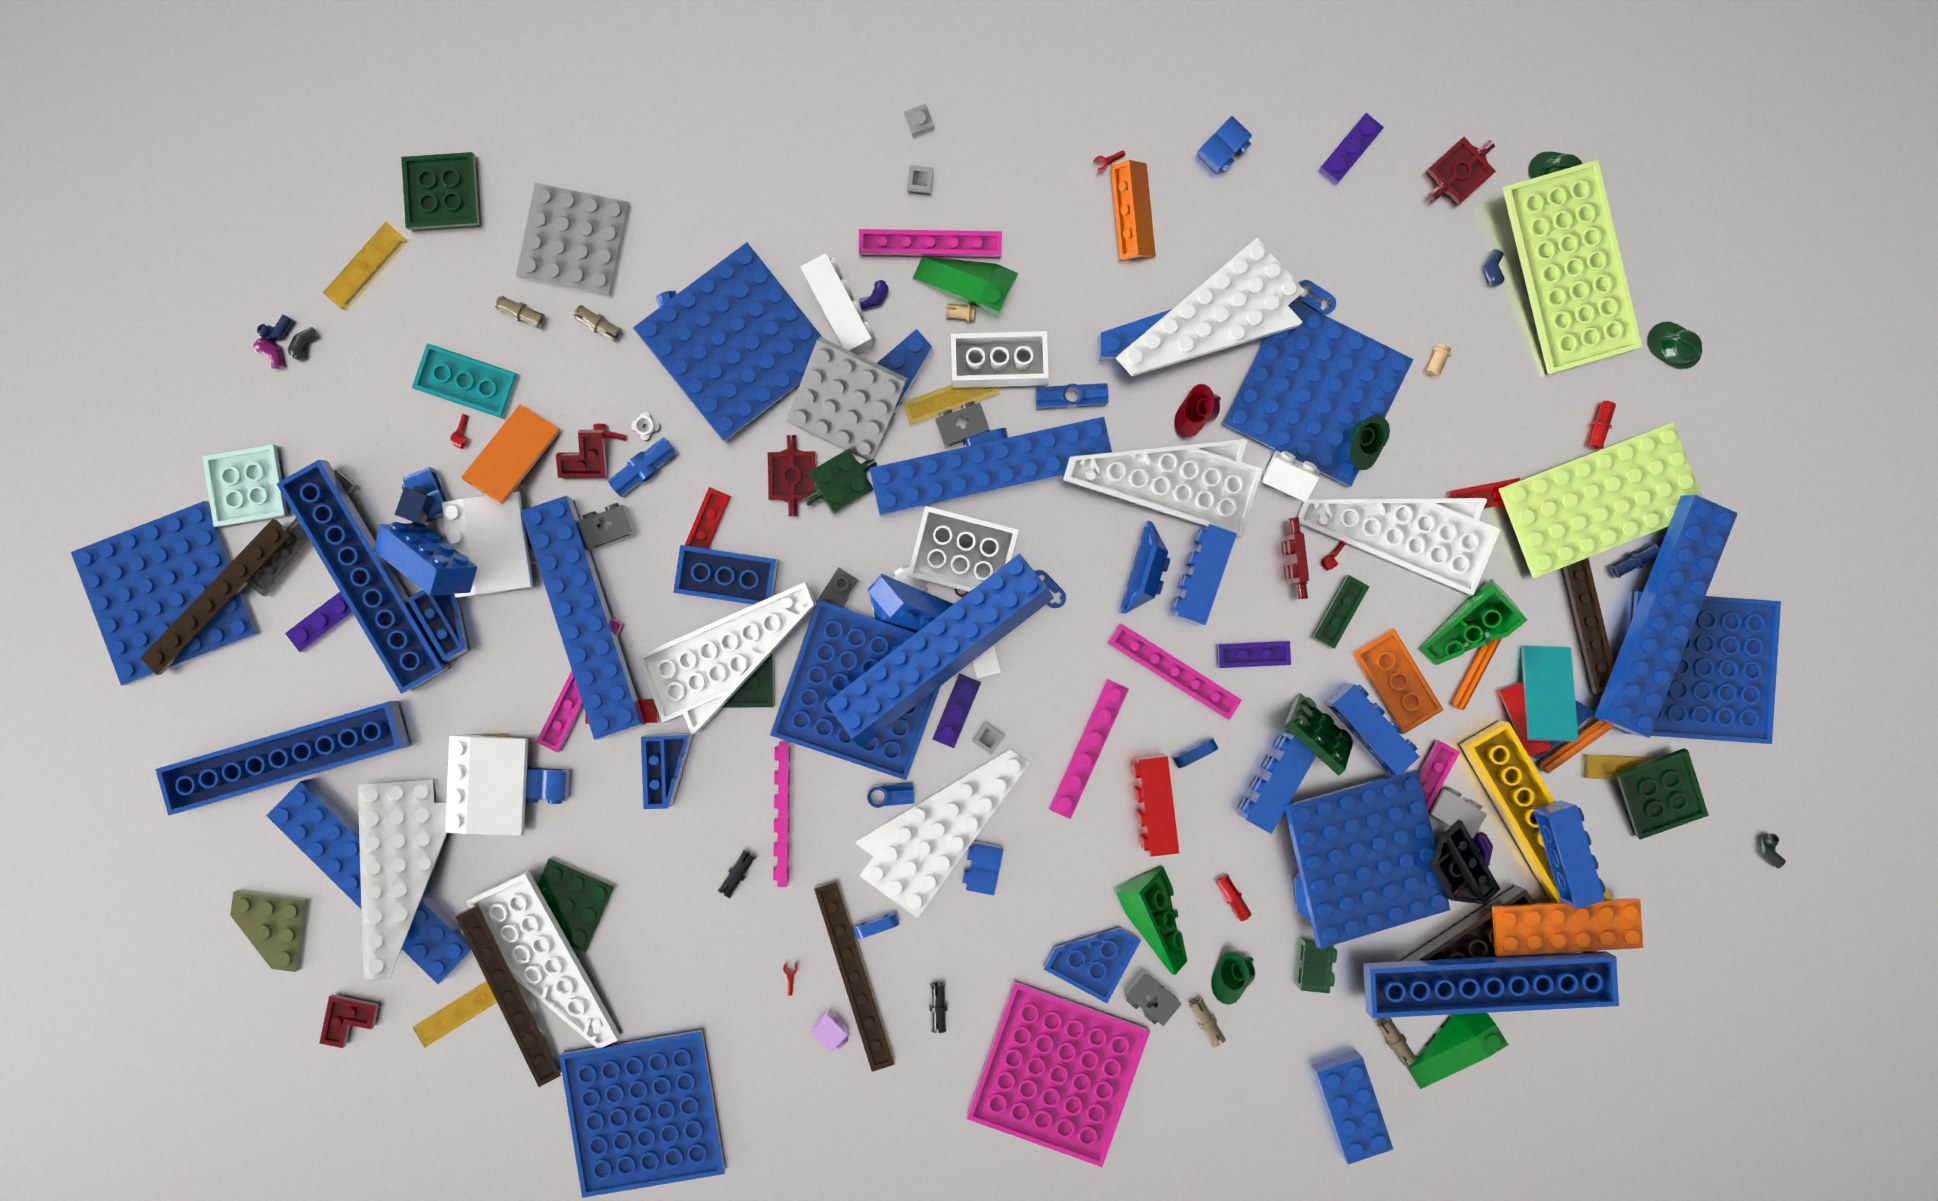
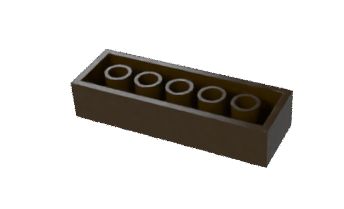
M1516 885L1402 961L1500 957L1495 955L1492 906L1535 903L1526 889Z

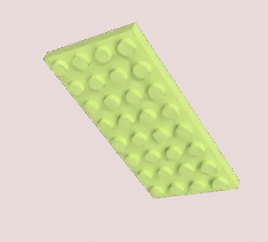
M1591 161L1502 187L1547 373H1555L1641 348L1642 343L1599 161Z
M1674 422L1499 488L1532 578L1540 577L1666 528L1671 522L1680 496L1698 495L1702 497Z

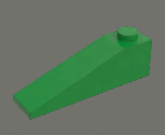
M922 256L913 279L999 317L1018 273L996 263Z
M1491 578L1420 649L1436 665L1461 656L1464 652L1478 646L1480 648L1487 645L1488 642L1509 636L1524 624L1527 618L1508 594Z
M1159 867L1130 880L1117 893V896L1125 914L1172 975H1176L1186 964L1187 956L1182 933L1177 930L1175 918H1178V912L1172 906L1171 896L1174 895L1173 887L1164 867Z
M1488 1013L1450 1015L1451 1018L1443 1028L1440 1027L1433 1040L1416 1056V1061L1407 1067L1420 1089L1476 1064L1509 1045Z

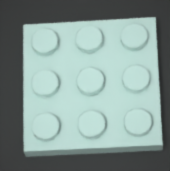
M277 445L202 456L214 527L288 516L286 500L276 484L282 481Z

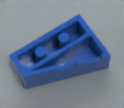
M1172 309L1101 332L1099 335V361H1118L1116 357Z
M917 329L877 362V364L908 378L893 412L894 415L933 352L930 343Z
M421 590L407 598L443 661L448 663L469 651L459 599L455 598V594L429 596Z
M691 733L645 735L641 737L643 809H667L673 805L693 737Z

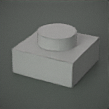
M926 104L904 111V116L912 136L934 129V123Z
M910 165L907 191L931 194L933 168Z
M985 721L972 742L992 755L1005 734Z

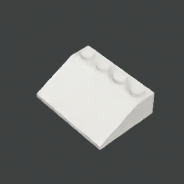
M512 492L503 505L489 496L442 502L447 543L453 545L455 550L467 556L477 566L471 592L455 594V598L474 597L533 587L525 524L521 514L520 492Z
M925 506L907 576L970 592L1011 560L1019 530Z
M471 734L449 736L445 832L482 835H524L528 739Z

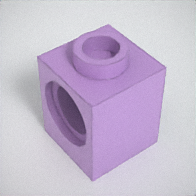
M830 1010L811 1029V1033L830 1052L835 1048L840 1050L849 1040L847 1038L849 1029Z

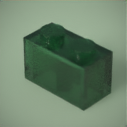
M1301 938L1297 987L1301 991L1330 993V987H1333L1335 982L1332 964L1336 963L1337 949L1334 948V945L1320 949L1317 948L1315 940Z

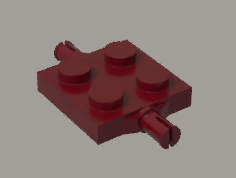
M1465 137L1460 139L1427 170L1438 185L1428 194L1429 198L1438 192L1431 199L1435 202L1441 195L1446 193L1460 205L1496 172L1485 156L1495 148L1494 143L1486 149L1492 142L1487 140L1478 149Z
M786 435L787 449L781 452H767L768 500L788 502V517L798 516V502L803 501V497L815 491L814 484L807 473L816 468V452L796 449V435H792V444L791 435Z
M1299 517L1289 518L1291 533L1289 536H1286V541H1283L1284 555H1288L1289 565H1286L1287 579H1291V583L1297 585L1298 599H1307L1306 584L1309 581L1305 537L1304 533L1300 531Z

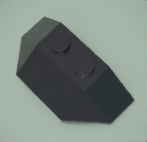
M1458 819L1441 835L1428 865L1449 900L1484 905L1500 890V887L1464 823Z

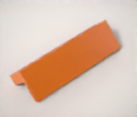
M1127 160L1111 165L1120 260H1129L1141 256L1155 257L1147 164Z

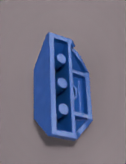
M1151 521L1145 522L1118 613L1126 614L1154 599L1156 594L1160 595L1164 583V581L1160 580L1163 571L1167 572L1171 558L1167 557L1168 550Z
M882 573L868 588L876 619L914 632L920 631L953 605V603Z

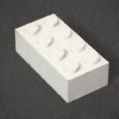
M825 253L800 266L842 347L856 354H860L873 347L872 339L875 338L874 332L868 321L862 322L863 312L857 300L851 301L852 291L845 279L840 280L839 276L842 274L834 257L829 259Z
M1047 331L951 334L952 388L1048 385Z

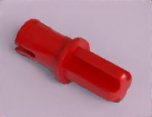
M1602 401L1597 419L1592 423L1594 428L1588 443L1589 446L1598 449L1604 448L1608 430L1612 429L1610 424L1616 408L1614 402Z
M1226 874L1216 880L1215 883L1225 896V903L1231 906L1239 921H1245L1251 916V912L1241 897L1242 893L1237 891L1229 878L1230 876Z

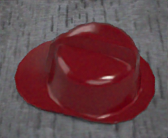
M1206 384L1194 386L1175 415V429L1182 437L1196 435L1206 423L1214 421L1220 412L1221 398L1217 394H1213L1211 388Z

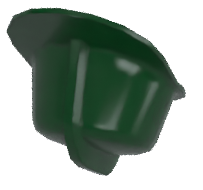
M1552 151L1542 152L1531 160L1528 167L1529 176L1533 179L1581 165L1582 161L1573 154Z
M1670 321L1656 324L1649 332L1648 345L1651 351L1673 366L1680 369H1688L1695 366L1700 360L1703 352L1702 342L1696 333Z
M1372 415L1365 420L1357 422L1352 427L1349 434L1351 443L1349 457L1356 469L1367 470L1377 461L1390 434L1389 423L1385 418L1379 415Z
M1232 951L1224 954L1211 979L1212 991L1218 1001L1227 1005L1236 1003L1245 989L1254 981L1255 968L1252 957L1239 955Z

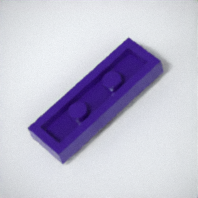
M1365 113L1319 170L1338 184L1384 127L1368 113Z
M339 592L285 634L299 652H304L350 617L353 612L341 592Z
M1290 641L1217 644L1218 668L1291 665Z
M959 673L932 740L955 748L980 687V681Z

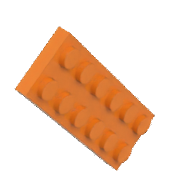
M1638 898L1608 899L1579 909H1575L1562 902L1492 906L1494 950L1496 956L1643 948L1641 901Z

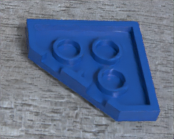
M1119 927L1054 947L1044 966V970L1108 1003L1141 939Z

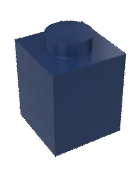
M414 485L413 489L404 487L394 515L415 523L425 524L434 497L427 495L428 490Z

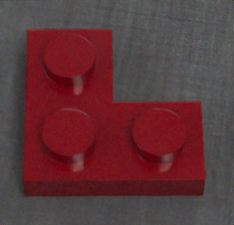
M579 430V452H558L556 454L558 478H606L607 476L603 430Z
M332 994L328 999L319 1044L344 1048L347 1043L350 1025L373 1029L379 1004Z

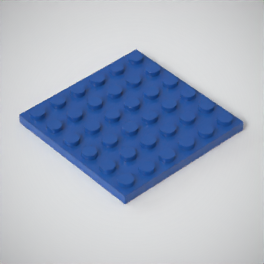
M748 242L633 327V330L723 442L801 383L816 341L819 337H822Z
M1294 300L1288 306L1301 319L1302 323L1296 328L1264 338L1222 424L1275 451L1277 450L1281 453L1282 451L1289 452L1295 456L1296 460L1303 463L1304 461L1311 462L1320 470L1319 473L1347 487H1351L1359 469L1352 465L1349 457L1350 431L1357 422L1365 420L1372 415L1386 417L1414 359Z
M208 501L197 503L71 552L121 686L155 674L140 658L231 563L219 528L213 526L211 507ZM242 590L167 669L258 635Z
M1634 591L1633 616L1643 593L1641 591ZM1705 596L1651 736L1772 744L1781 601Z
M818 598L770 736L906 780L940 687L862 747L850 738L826 702L917 632L880 621L874 617Z
M1409 770L1399 776L1391 775L1284 805L1317 948L1323 949L1450 910L1448 898L1428 865L1436 845L1418 770Z
M703 1030L606 1045L602 1048L594 1047L564 1052L559 1055L582 1198L725 1174V1164Z

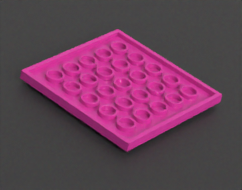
M1014 981L967 1114V1119L1103 1167L1149 1037L1150 1029Z

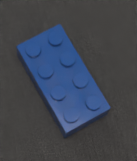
M415 522L380 524L374 551L429 596L471 592L477 566L467 556L455 550L453 545L441 539L439 534L427 528L426 524Z
M1211 524L1198 529L1194 539V543H1197L1196 549L1190 552L1186 565L1189 566L1188 572L1182 575L1178 586L1182 588L1180 596H1175L1171 606V610L1174 611L1173 617L1197 625H1206L1237 533Z
M680 545L673 593L754 605L773 596L778 559Z
M1344 683L1324 703L1387 773L1396 776L1401 775L1420 757L1415 752L1418 748L1408 738L1405 740L1399 734L1401 729L1392 720L1389 722L1383 716L1385 711L1376 702L1373 704L1368 700L1367 696L1369 694L1360 684Z
M1289 733L1278 737L1274 745L1276 748L1272 757L1268 756L1262 766L1264 769L1262 775L1254 779L1250 787L1252 789L1248 798L1245 797L1238 808L1241 810L1239 813L1241 817L1270 834L1274 831L1285 811L1284 805L1290 803L1316 757L1301 741Z
M1560 800L1533 808L1560 902L1579 909L1605 901L1603 894L1606 892L1603 881L1598 878L1596 871L1598 869V862L1590 851L1591 838L1588 832L1584 830L1582 824L1584 815L1580 807Z
M1357 1050L1312 1065L1341 1155L1346 1163L1349 1165L1393 1150L1364 1059Z

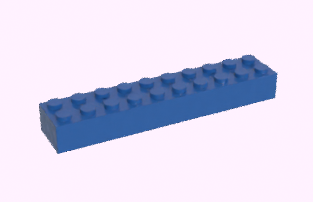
M1099 417L869 469L879 514L882 517L925 506L1064 477L1070 457L1112 453L1105 418Z
M317 460L276 483L400 693L408 692L449 669L448 663L442 660L408 602V596L390 565L374 551L376 543L329 462Z
M566 495L521 510L594 740H601L645 725L590 551L586 547L577 523L580 520L573 499Z
M1698 495L1680 496L1594 715L1595 719L1636 736L1650 738L1734 525L1737 512Z
M1019 553L831 698L826 704L850 738L862 747L1049 603L1054 597Z
M389 701L155 770L169 816L406 748L410 745L398 702Z
M311 779L300 781L266 816L361 909L359 826ZM424 891L402 950L437 984L446 980L472 953L465 936L460 931L459 924Z
M1606 951L1363 963L1366 1013L1372 1018L1619 1006L1616 956Z

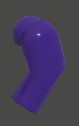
M876 281L871 296L859 298L861 310L877 307L884 303L889 293V287L885 281Z
M1477 832L1473 841L1477 844L1487 866H1489L1493 844L1487 834Z

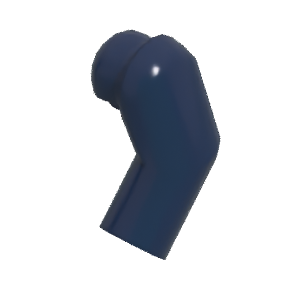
M1493 249L1483 268L1488 281L1495 286L1501 285L1505 280L1498 265L1504 253L1498 249Z
M282 314L276 325H259L257 327V334L261 338L268 340L280 339L284 336L293 320Z

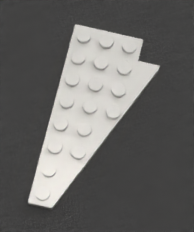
M1256 238L1121 352L1116 359L1131 376H1135L1296 328L1302 321L1288 305L1305 290L1265 245Z
M1240 439L1072 456L1069 458L1063 480L1204 526L1211 524L1235 532L1238 537H1243L1263 469L1241 462L1248 440Z
M1485 498L1307 499L1306 502H1303L1298 514L1299 524L1468 595H1474L1501 530L1479 520L1487 501Z
M808 582L799 584L637 656L662 723L684 715L691 735L697 734L817 605Z
M1008 749L858 839L855 844L873 856L860 874V877L918 918L1029 765V762L1013 750Z
M433 780L358 785L364 981L391 978L448 833L445 832L447 802L434 803Z
M529 871L466 901L470 908L477 904L479 905L513 977L596 1048H602L619 1040L621 1037L620 1033Z

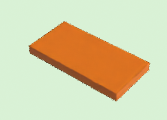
M519 404L462 475V480L503 505L560 433L559 428Z
M1394 628L1352 653L1392 720L1401 729V734L1404 735L1444 710Z

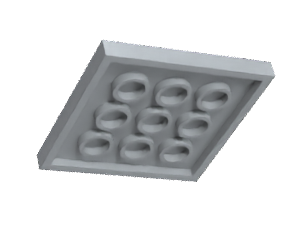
M535 183L516 276L611 296L630 203L628 201Z
M819 337L786 421L846 450L850 449L851 452L867 460H873L908 378Z

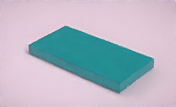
M427 343L412 388L504 419L519 374Z
M1523 646L1521 648L1527 739L1533 741H1578L1571 647Z

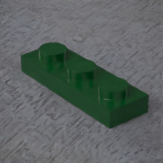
M1347 575L1312 637L1335 649L1370 586Z

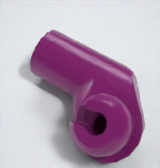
M258 338L254 342L253 348L256 352H262L269 356L271 369L284 367L280 347L276 343L266 338Z

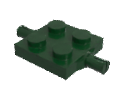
M847 449L807 473L814 484L815 491L803 497L804 501H807L806 504L810 506L820 499L827 505L832 514L873 490L872 485L867 479L866 472L870 470L869 468L877 466L876 461L872 463L875 459L873 458V460H867L860 464L850 449Z

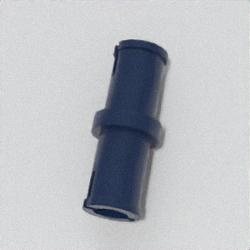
M1652 542L1637 552H1630L1629 556L1611 564L1610 568L1613 574L1620 578L1634 569L1643 568V564L1657 557L1660 548L1655 542Z

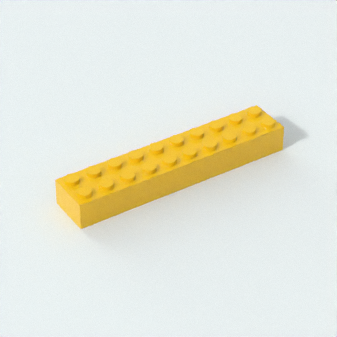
M1500 720L1462 742L1460 746L1551 903L1560 902L1533 808L1553 803L1555 800L1511 724ZM1606 890L1603 893L1605 900L1612 899Z

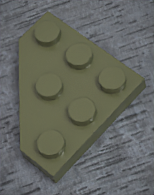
M234 891L230 916L269 967L275 970L291 972L299 970L308 899Z

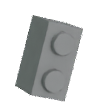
M1451 787L1447 790L1441 788L1428 814L1450 827L1458 819L1462 820L1473 839L1487 816L1485 812L1481 811L1483 806L1471 799L1468 802L1460 798L1462 794Z

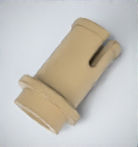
M947 303L946 318L966 319L967 322L975 320L976 306H972L971 303H968V305Z
M1438 344L1433 349L1435 352L1426 371L1441 376L1446 360L1452 354L1450 353V347Z

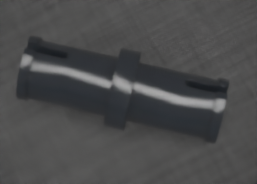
M743 849L735 865L729 868V874L718 889V892L724 893V896L731 898L741 880H745V874L756 859V856Z
M938 982L930 983L931 1004H929L932 1019L931 1032L937 1033L938 1030V1033L946 1032L945 1011L948 1010V1004L945 1003V983L940 982V985H938Z

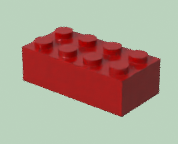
M1163 753L1134 756L1135 762L1131 763L1132 775L1137 779L1138 786H1134L1135 800L1140 803L1141 810H1137L1138 824L1143 827V833L1140 834L1141 848L1150 857L1179 854L1168 756Z

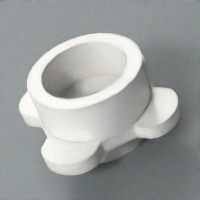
M642 412L640 417L631 423V429L640 434V439L648 440L654 431L659 430V423L653 421L648 412Z

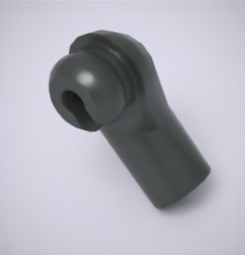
M309 327L293 336L288 347V353L295 360H300L305 356V351L302 349L304 344L318 337L313 327Z
M1773 833L1765 834L1761 839V855L1779 869L1786 863V860L1776 852L1779 837Z

